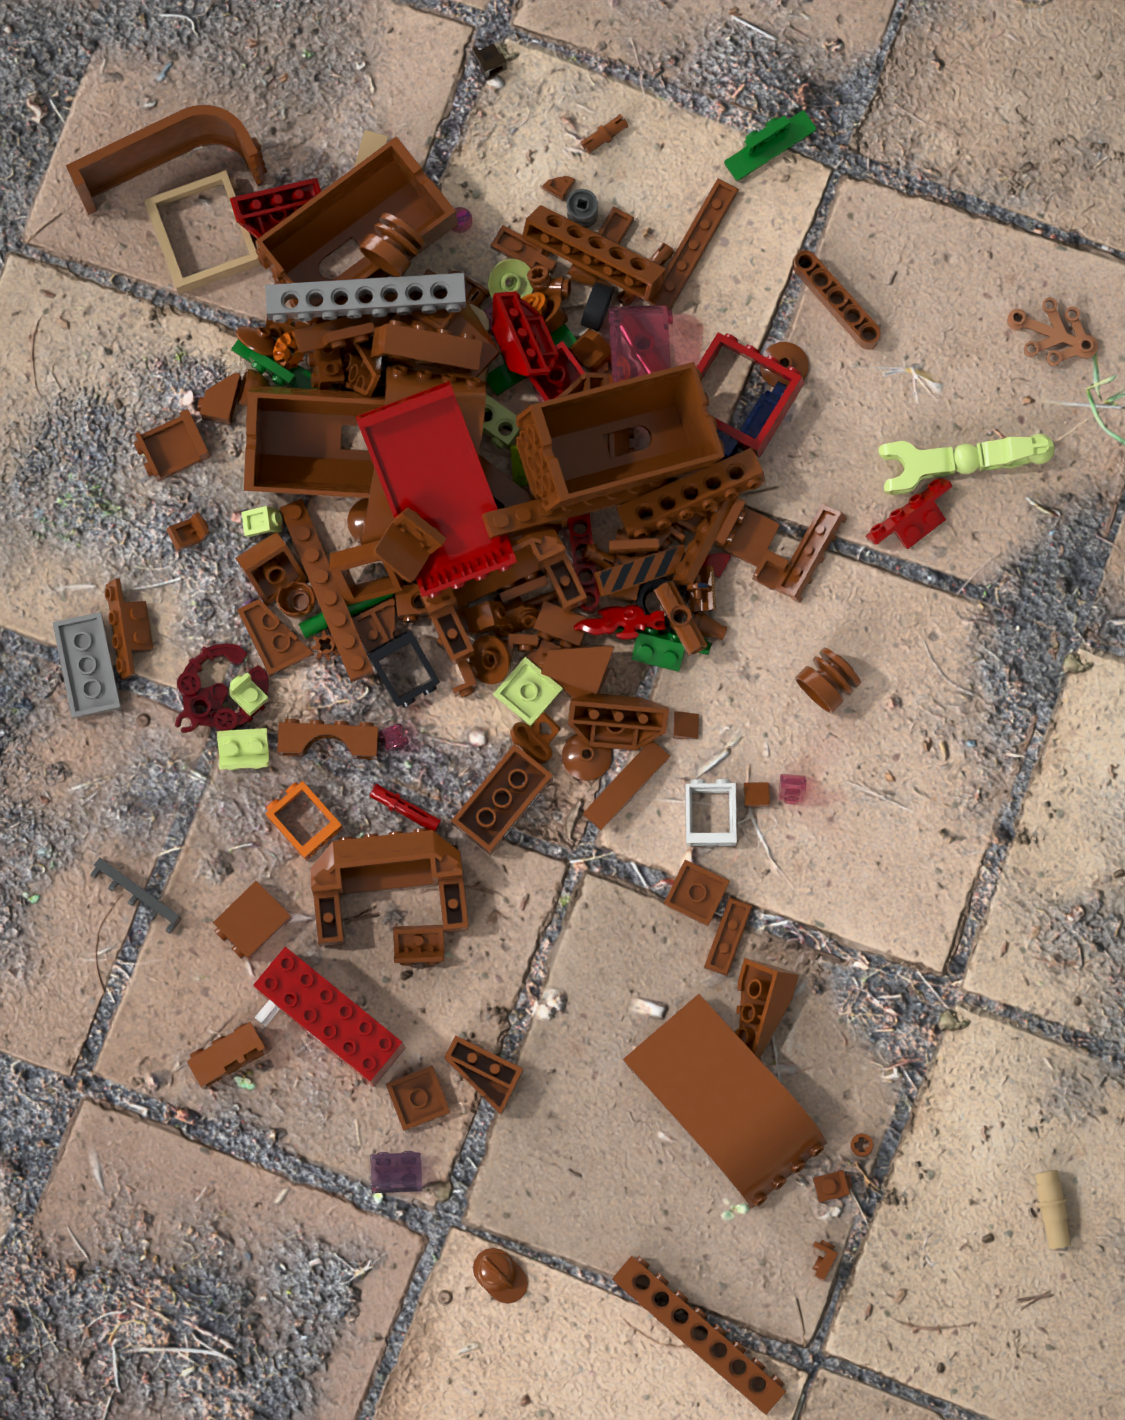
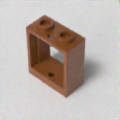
M380 540L330 553L329 570L346 605L403 591L404 579L386 564L384 566L389 575L387 577L357 585L349 571L350 568L380 561L373 553Z

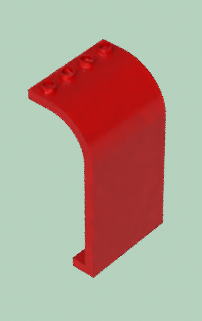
M450 381L355 416L393 517L395 518L406 508H410L447 538L440 548L430 554L416 577L422 597L428 596V598H433L442 594V590L446 588L457 589L466 584L465 581L470 579L481 580L490 575L489 572L497 569L501 572L513 567V563H516L517 560L508 535L490 539L482 515L498 509Z

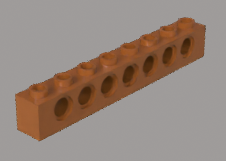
M631 1256L614 1275L612 1280L762 1413L767 1415L785 1394L786 1391L782 1388L785 1384L774 1374L770 1378L763 1372L766 1367L755 1357L752 1360L744 1355L746 1349L736 1340L733 1343L729 1342L724 1337L727 1333L715 1323L712 1327L705 1320L708 1316L697 1306L694 1309L688 1306L686 1302L689 1299L678 1289L675 1292L671 1291L667 1287L669 1282L661 1274L657 1273L654 1276L648 1270L650 1265L640 1256L636 1259ZM640 1275H645L650 1280V1285L645 1290H640L635 1285V1279ZM659 1292H664L669 1297V1303L664 1307H659L654 1302V1297ZM678 1309H684L688 1313V1320L683 1324H679L674 1320V1312ZM697 1326H703L707 1330V1337L703 1341H698L693 1337V1330ZM716 1343H722L726 1346L727 1352L722 1358H717L712 1353V1347ZM735 1360H742L746 1365V1370L741 1375L733 1373L731 1369L732 1363ZM755 1377H761L765 1381V1388L761 1392H756L751 1388V1381Z

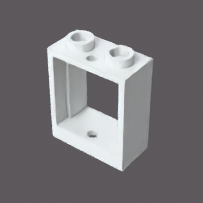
M703 779L690 780L691 784H686L685 786L686 846H736V783H730L729 779H717L715 783H705ZM692 793H729V833H692Z

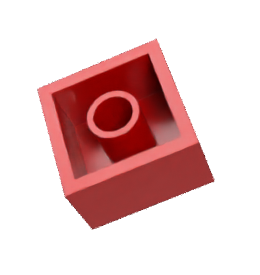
M563 341L555 346L559 357L548 375L527 376L544 401L557 398L585 373Z

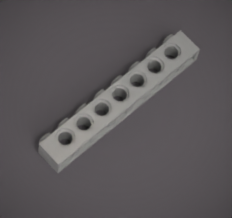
M464 273L265 285L268 320H273L275 323H284L288 319L298 318V321H311L312 317L334 320L337 319V316L345 315L348 318H360L362 314L383 317L387 313L397 312V315H410L412 311L433 314L437 312L436 310L445 309L447 312H459L461 308H466ZM438 290H444L447 292V296L443 299H437L434 297V293ZM418 291L422 294V297L416 301L411 300L409 295L412 292ZM388 293H395L398 296L393 302L386 301L384 297ZM365 294L371 295L373 297L371 302L366 304L360 302L361 296ZM339 296L348 298L344 305L335 303L336 298ZM319 297L323 299V303L317 307L310 304L311 300ZM289 299H296L298 301L297 306L294 308H288L285 304Z

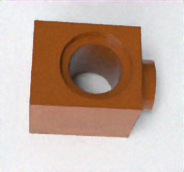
M486 601L464 610L470 634H485L507 625L506 610L501 601Z

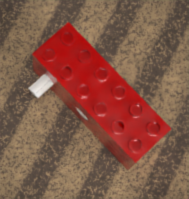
M286 946L253 984L258 993L268 1000L254 1017L267 1027L276 1014L282 1011L373 1087L376 1086L406 1049L401 1040Z

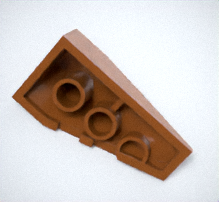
M370 337V340L363 343L355 344V341L348 342L340 350L345 380L344 383L339 384L368 397H371L381 376L382 356L379 359L371 358L373 337Z
M744 958L737 991H741L740 1005L737 1006L736 1014H740L739 1028L736 1030V1035L760 1060L793 998L799 975L780 967Z

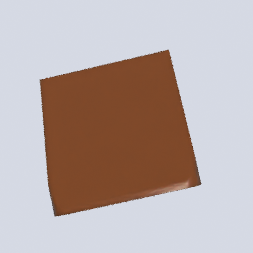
M674 711L673 738L698 739L699 714Z
M769 782L744 783V808L770 806Z

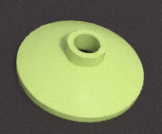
M506 259L498 263L491 271L488 280V289L491 297L493 298L494 293L512 291L521 295L520 298L531 294L533 288L527 278L530 267L518 259ZM507 278H510L511 282L506 286L505 281Z

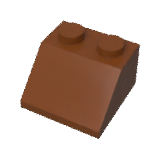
M277 532L235 558L266 606L276 601L278 590L281 587L287 586L291 581H307L286 543Z

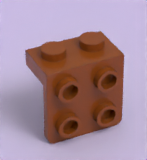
M406 508L392 520L373 553L404 580L412 582L419 574L430 554L440 548L447 538L438 529L423 520L418 513L410 508Z

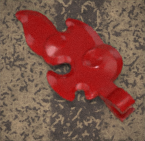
M628 605L626 607L610 606L598 611V615H602V618L584 619L574 625L575 631L582 630L592 635L612 634L619 626H622L625 629L617 633L616 637L619 639H634L639 636L636 632L638 629L644 631L646 627H652L655 630L665 629L664 611L661 610L655 611L651 615H645L644 609L638 605Z

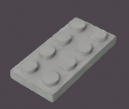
M98 612L52 622L72 719L121 709L102 613Z

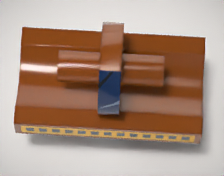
M711 565L701 567L694 583L687 585L691 613L716 610L714 567Z

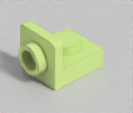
M264 506L242 512L244 536L252 537L269 532H282L281 525L283 520L279 509Z
M248 672L243 676L238 675L230 683V697L249 716L268 701V696L251 680V675Z

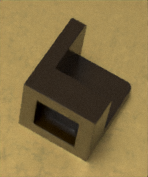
M491 44L481 50L477 46L472 48L473 57L485 79L507 69V61L504 55L499 53L495 44Z

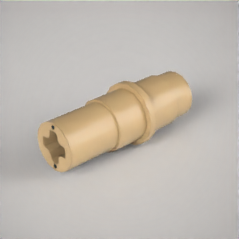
M1058 1170L1035 1173L1039 1200L1037 1207H1040L1049 1249L1071 1246L1065 1206L1067 1198H1064Z

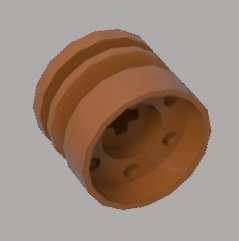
M383 213L379 218L381 223L374 225V229L379 236L368 234L359 246V250L369 261L394 277H402L411 265L404 254L416 257L418 255L417 249L424 247L425 240L405 221L391 214Z
M824 647L820 651L822 658L818 656L813 658V662L818 670L816 671L809 666H805L795 677V680L800 688L818 706L832 714L843 703V699L838 691L840 690L847 695H851L853 690L850 686L857 688L861 684V680L845 659Z

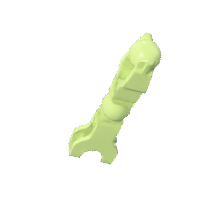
M1035 434L1030 437H1007L1000 440L977 443L976 447L964 443L958 445L955 449L943 447L919 450L906 441L883 444L878 448L880 457L884 460H898L904 467V472L900 476L888 479L885 482L884 492L888 495L911 493L922 480L954 475L955 471L961 474H970L978 468L979 471L1004 468L1012 469L1029 463L1044 464L1052 459L1055 453V445L1052 439L1045 434Z

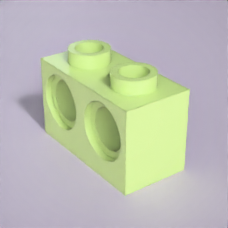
M486 394L485 412L490 413L493 417L490 421L483 423L482 434L484 433L491 438L490 442L499 449L504 447L509 450L515 443L516 437H519L521 428L516 426L517 415ZM508 426L512 429V433L508 436H503L499 433L500 428Z

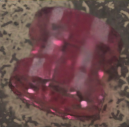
M402 724L389 726L379 732L380 737L385 740L384 747L386 751L396 750L409 743L407 737L403 735L402 731L404 728Z

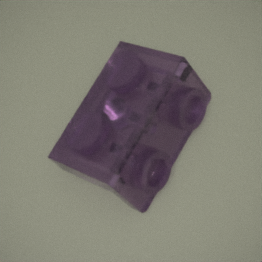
M404 1151L391 1154L379 1152L370 1155L372 1193L422 1191L421 1153Z

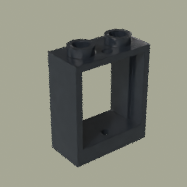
M410 629L366 653L397 707L402 705L404 708L416 701L414 697L421 693L427 695L437 689L436 685L440 683ZM410 643L430 679L398 697L379 660Z

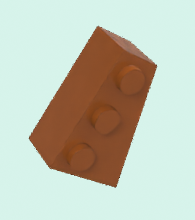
M455 1035L444 1057L445 1061L502 1116L524 1072L523 1068Z

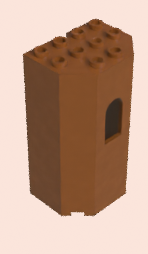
M396 136L255 241L257 246L255 252L261 265L272 273V278L275 281L274 284L386 278L390 274L377 267L366 257H363L341 275L333 279L322 276L319 271V265L323 259L351 238L360 246L368 234L379 236L374 229V225L381 223L379 218L383 213L391 214L405 221L425 240V245L422 249H417L418 254L458 225L457 213ZM404 254V255L408 258L409 261L414 258V257H411V256H408V255ZM339 296L336 298L335 303L344 305L348 298ZM319 297L313 298L310 304L315 307L320 306L323 303V299ZM289 299L291 307H296L298 301L296 299ZM312 317L311 321L306 322L309 325H314L330 320H324L322 317Z
M695 363L683 364L532 404L517 415L516 426L521 428L519 437H516L517 449L531 493L536 499L541 497L543 500L542 507L545 511L704 469L725 457L724 444L719 439L716 431V419L713 415L710 416L706 409V406H709V397L703 391L701 372L696 368ZM637 426L643 427L648 431L650 444L646 449L610 458L603 435Z
M252 386L247 394L244 491L369 498L374 470L372 459L368 450L341 449L342 425L358 426L355 416L384 406L385 394L372 393L371 397L351 391Z

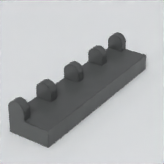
M100 857L94 864L95 869L90 874L91 877L95 879L100 872H103L113 880L108 887L110 891L113 892L118 884L133 895L128 901L129 905L133 906L138 899L153 909L148 919L153 921L157 914H160L170 922L166 932L172 933L182 919L179 915Z

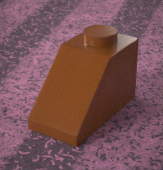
M235 372L205 391L204 397L199 398L197 411H200L203 420L231 426L242 382L240 373Z

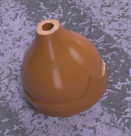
M246 369L239 390L238 404L247 406V394L252 386L272 387L261 373L253 369Z

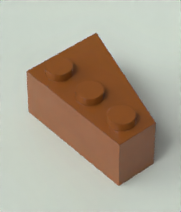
M249 1022L237 1027L228 1036L225 1037L224 1035L212 1042L213 1045L207 1049L200 1048L190 1054L191 1058L187 1060V1063L200 1087L205 1089L269 1053L256 1027Z

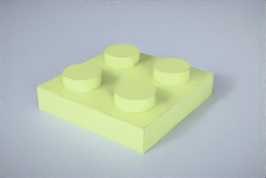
M525 657L493 693V696L531 727L563 691V688L550 677L541 674L542 670Z

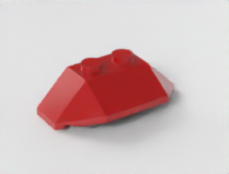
M316 177L231 197L230 202L237 223L255 238L259 239L321 192V188Z
M516 291L494 293L492 330L509 370L524 376L548 375L559 354L543 316L532 305L521 299V295Z

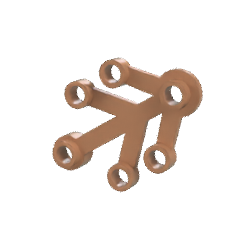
M1048 297L1042 303V310L1047 313L1053 327L1028 318L1027 314L1021 309H1014L1009 313L1007 324L1011 329L1021 330L1025 327L1048 337L1038 342H1027L1024 347V354L1027 357H1035L1038 352L1061 343L1072 346L1061 352L1052 350L1048 353L1046 361L1048 365L1055 367L1061 361L1076 355L1084 359L1091 358L1098 350L1097 340L1085 333L1079 320L1080 311L1076 307L1067 308L1064 315L1066 321L1071 323L1075 336L1066 333L1056 310L1057 301L1054 298ZM1045 303H1053L1054 308H1046ZM1074 311L1077 316L1070 318L1068 312ZM1020 315L1022 317V321H1015L1013 316ZM1083 342L1089 343V344H1090V348H1089V349H1084V348L1082 347V343H1083ZM1034 346L1036 351L1034 353L1028 352L1027 347ZM1056 355L1059 360L1052 362L1050 356Z

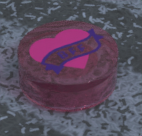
M457 207L455 210L458 225L452 230L457 233H464L472 226V215L468 209Z

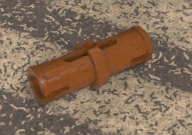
M619 114L606 125L598 126L596 132L580 141L584 150L587 149L586 152L591 154L592 151L605 142H611L612 137L628 128L626 120H622L623 116Z

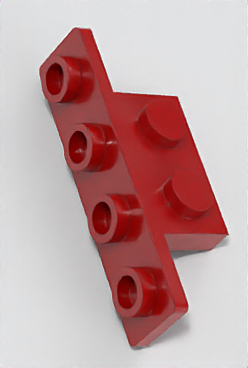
M944 478L933 480L929 483L927 489L913 495L906 505L892 511L888 519L874 525L865 537L868 541L877 545L895 532L902 545L909 549L946 521L935 500L952 488L953 485Z

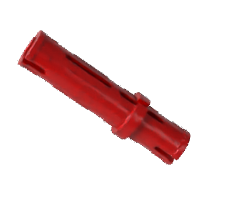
M376 783L369 795L370 798L387 806V810L391 812L394 810L416 824L428 828V830L436 832L441 823V819L401 798V794H394Z

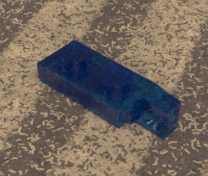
M778 381L772 392L767 390L765 393H762L739 431L756 439L787 386Z

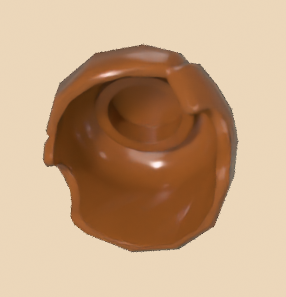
M291 581L287 586L281 587L278 590L276 601L279 609L285 615L297 619L303 618L312 612L316 605V596L313 589L306 583Z

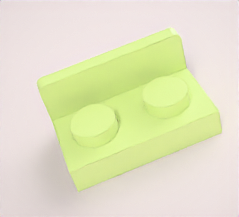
M267 728L217 731L219 769H259L269 766L270 752Z

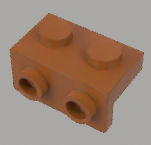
M327 347L307 353L308 367H312L313 373H311L312 388L329 390L330 384L344 383L345 377L339 348L332 349V347Z
M443 925L393 927L394 963H400L402 966H410L416 962L436 965L444 961Z

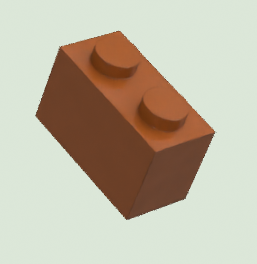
M544 601L533 631L538 635L539 639H544L548 642L552 639L559 642V646L562 648L581 647L587 632L582 630L575 631L574 625L581 620L590 618L572 611L564 612L562 607Z

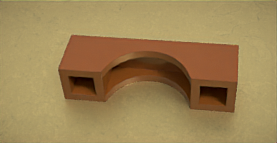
M285 719V722H279L277 744L279 756L304 757L307 749L314 742L325 738H332L344 743L350 750L353 759L378 760L379 728L374 726V723L359 722V726L349 725L347 721H335L334 725L324 724L325 721L310 720V724L300 723L298 719Z

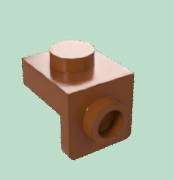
M199 512L193 514L188 520L169 526L166 530L177 551L202 543L209 534L208 524Z
M467 659L457 663L465 683L452 689L455 697L459 695L461 698L467 697L475 692L474 689L478 688L474 677L478 675L473 661L468 663Z

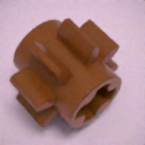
M322 631L321 637H313L316 646H312L311 650L319 651L316 657L318 660L326 657L327 661L331 662L333 655L340 656L332 635L328 636L325 631ZM330 642L332 648L323 651L322 643L328 644Z

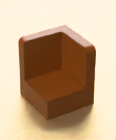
M588 329L569 348L581 365L590 370H594L613 351L601 334L591 329Z
M767 549L753 574L752 580L770 590H775L789 561Z

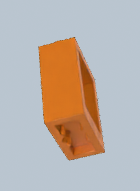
M302 781L299 784L297 782L293 783L285 791L287 795L281 800L277 798L267 806L268 811L265 815L307 861L343 829V826ZM302 792L307 795L330 821L329 824L303 846L276 817L280 811Z

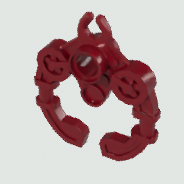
M224 643L207 648L203 646L200 654L195 658L189 659V663L177 679V690L183 696L184 710L176 717L175 726L179 728L183 718H188L191 721L189 727L181 728L180 731L182 733L192 732L198 726L214 727L216 731L235 730L248 722L251 723L253 716L260 710L266 709L263 704L251 716L242 708L239 709V712L235 713L230 708H222L228 694L226 685L216 683L210 687L201 688V679L197 675L198 672L201 673L203 671L201 665L208 659L214 661L218 657H225L231 664L241 665L247 657V653L239 645ZM258 665L248 673L251 675V680L268 695V675ZM197 705H203L207 708V711L203 714H198L193 709Z

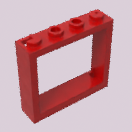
M717 332L696 367L700 370L702 379L720 349L724 346L790 381L756 439L715 418L717 422L716 431L719 437L743 450L752 448L755 455L760 458L804 386L801 372L791 366L788 369L780 365L779 360L770 355L766 358L759 354V350L752 345L747 344L744 346L738 343L739 340L731 334L726 333L723 335Z

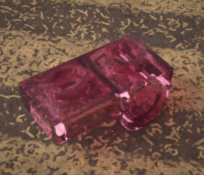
M780 774L779 800H784L785 804L790 805L803 802L806 792V776Z

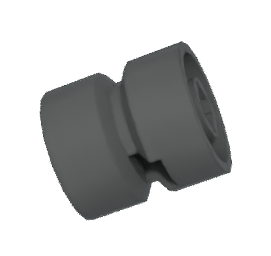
M578 189L569 195L567 199L568 219L585 228L595 224L598 218V200L593 192L587 189Z

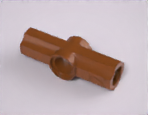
M666 582L656 588L654 593L687 655H695L707 647V643L674 582ZM677 614H684L687 620L684 623H677L674 617Z

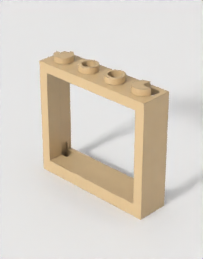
M226 170L144 200L178 294L261 265L255 252L257 250L256 243L253 244L250 236L252 234L238 224L249 252L248 255L184 278L180 272L157 208L222 184L230 201L231 197H236L234 191H237L238 187L234 177L229 178Z

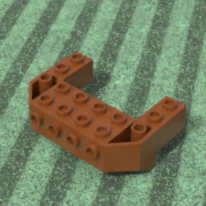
M539 526L508 534L517 560L516 563H513V567L501 572L498 569L489 572L490 575L484 579H470L465 581L466 584L457 589L446 588L442 590V594L433 598H428V596L422 597L420 593L421 601L452 665L475 655L474 649L455 610L537 571L544 569L564 612L587 603V596L568 559L566 549L554 529Z
M428 828L415 829L409 833L393 831L389 832L388 835L382 836L367 834L364 835V838L355 839L351 836L341 837L338 841H332L310 868L311 889L314 897L317 936L320 947L345 944L340 895L439 884L444 933L469 930L461 853L435 831L428 830Z

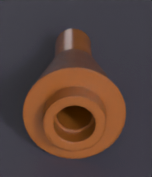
M575 264L571 265L567 273L571 276L570 281L592 287L595 282L612 286V284Z

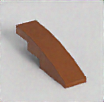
M654 741L648 743L584 811L583 815L602 830L668 761L670 755Z

